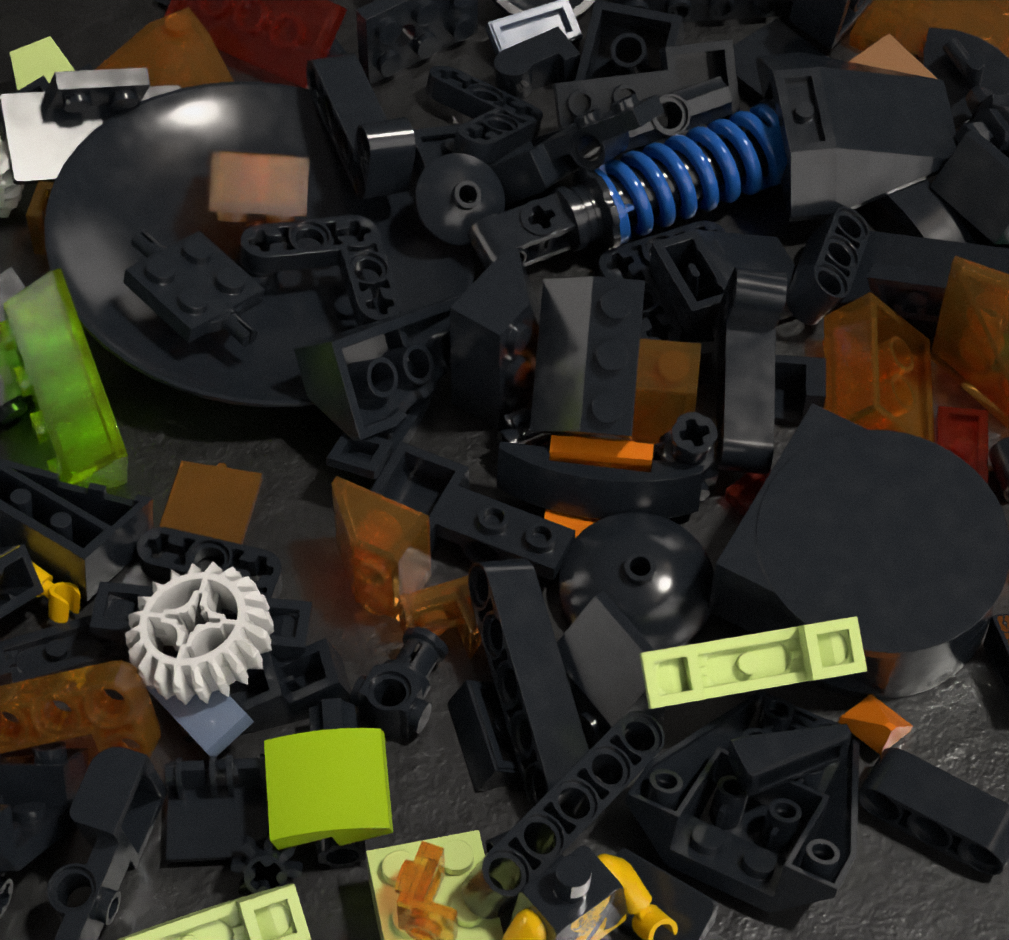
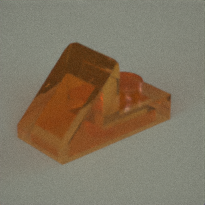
M468 576L398 596L400 627L403 634L408 628L421 627L439 636L446 630L456 627L468 657L472 658L482 638L469 596Z

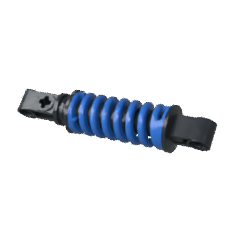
M770 99L758 101L750 108L749 112H736L728 120L719 118L710 122L707 128L698 126L689 130L685 136L673 135L667 138L663 144L654 142L645 146L642 152L632 150L623 154L620 160L611 159L595 170H587L580 167L574 173V186L569 188L561 186L553 189L549 196L532 200L525 205L500 214L486 216L470 228L467 237L485 269L509 245L518 249L525 267L547 260L554 255L568 250L572 252L580 251L593 241L601 250L607 251L633 239L631 229L639 236H645L652 232L654 222L658 226L666 228L673 225L676 215L687 220L695 216L698 207L707 212L716 209L719 198L725 203H732L738 200L741 191L747 195H753L768 187L780 185L787 164V158L775 102ZM742 126L745 127L744 132L741 130Z

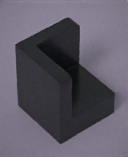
M775 355L774 424L799 426L812 403L824 408L826 399V358Z

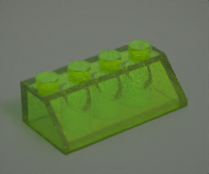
M61 268L50 271L3 303L5 320L0 322V335L6 351L15 349L21 366L13 368L22 397L32 395L37 412L29 415L36 438L39 443L48 441L53 455L52 459L46 460L48 471L60 474V481L85 488H88L92 482L104 485L106 489L127 483L128 454Z

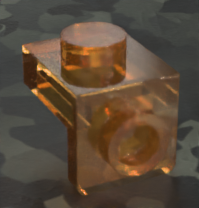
M424 841L421 842L414 861L406 859L403 862L397 877L395 893L400 894L397 900L398 928L405 930L415 940H456L458 935L457 911L454 908L434 902L445 877L444 848Z

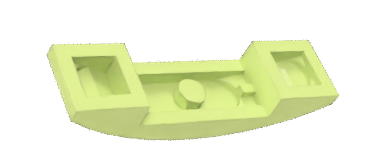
M857 616L639 653L649 709L867 671Z
M291 883L214 905L117 940H311L295 884Z

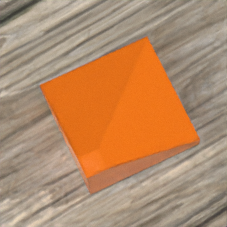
M868 695L843 714L838 721L840 724H847L852 734L880 755L884 749L890 748L908 734L913 725L873 695Z

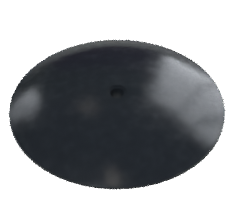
M234 81L180 88L141 101L136 106L112 116L94 129L65 161L54 181L47 202L44 222L45 250L49 269L56 287L70 312L99 344L128 366L174 389L205 399L255 407H301L315 405L307 397L294 349L359 326L353 314L339 265L256 273L247 269L240 261L241 236L246 229L258 224L347 215H360L370 219L378 228L400 295L402 303L401 313L463 294L474 281L476 252L473 246L457 247L445 244L433 237L422 225L414 204L415 185L420 175L414 165L408 191L364 200L359 199L309 89L266 82ZM144 229L159 244L168 246L198 231L202 232L265 289L262 303L244 312L241 316L253 329L258 331L255 341L251 345L248 344L247 347H243L226 330L206 333L190 343L183 339L123 283L125 269L146 259L141 252L131 245L133 236L138 231L141 233V230ZM303 238L297 241L300 247L307 250L321 247V244L312 238ZM284 243V250H287V243ZM259 246L260 250L265 252L263 246ZM360 269L355 272L358 278L365 281H373L379 278V275L370 269ZM378 297L373 298L371 309H376L379 315H384L379 311L377 305Z

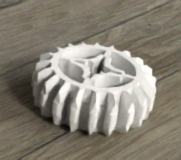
M212 562L202 572L199 567L192 563L188 574L182 576L171 570L170 581L164 585L152 581V591L154 594L151 597H137L140 611L128 615L131 630L125 633L126 645L129 648V660L135 671H139L138 674L146 686H149L150 689L156 688L158 694L162 695L166 700L176 695L177 699L185 705L195 694L206 704H208L212 692L217 690L229 697V685L235 681L248 685L249 676L246 671L248 669H263V659L260 654L272 651L269 635L274 632V624L268 611L270 609L265 596L260 594L256 583L250 580L249 576L242 578L240 572L236 571L233 566L223 572L221 567ZM222 608L237 613V620L227 619L225 614H220ZM163 646H173L175 651H179L177 658L163 654Z

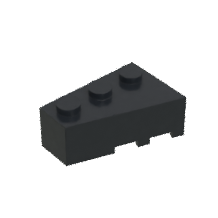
M0 459V548L25 544L33 563L52 575L55 583L70 582L78 586L80 598L88 601L97 593L100 581L109 582L138 555L136 548L139 538L148 530L153 529V498L137 494L134 500L108 494L104 485L91 482L88 488L60 481V474Z

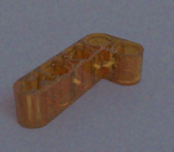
M110 661L0 686V754L92 734L99 753L111 747H124L146 754L151 760L159 743L161 731L147 687L138 674L139 670L132 664L124 661ZM104 689L117 691L123 696L124 700L111 698ZM53 701L64 702L72 711L59 709ZM2 712L13 714L19 722L8 720ZM122 739L134 740L141 748L129 747Z

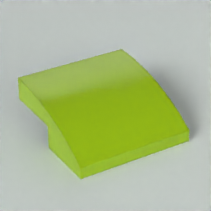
M381 728L327 729L264 740L270 842L278 850L332 837L339 846L393 833L385 735Z

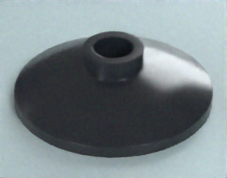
M452 153L438 157L423 169L415 185L414 204L422 225L433 237L448 245L467 247L472 246L467 237L468 231L477 221L486 216L500 214L505 211V195L499 178L486 163L468 154ZM461 188L466 189L472 197L471 203H465L460 199L459 190Z

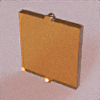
M181 461L159 527H168L243 544L263 480L262 473L227 468L225 463L213 466Z

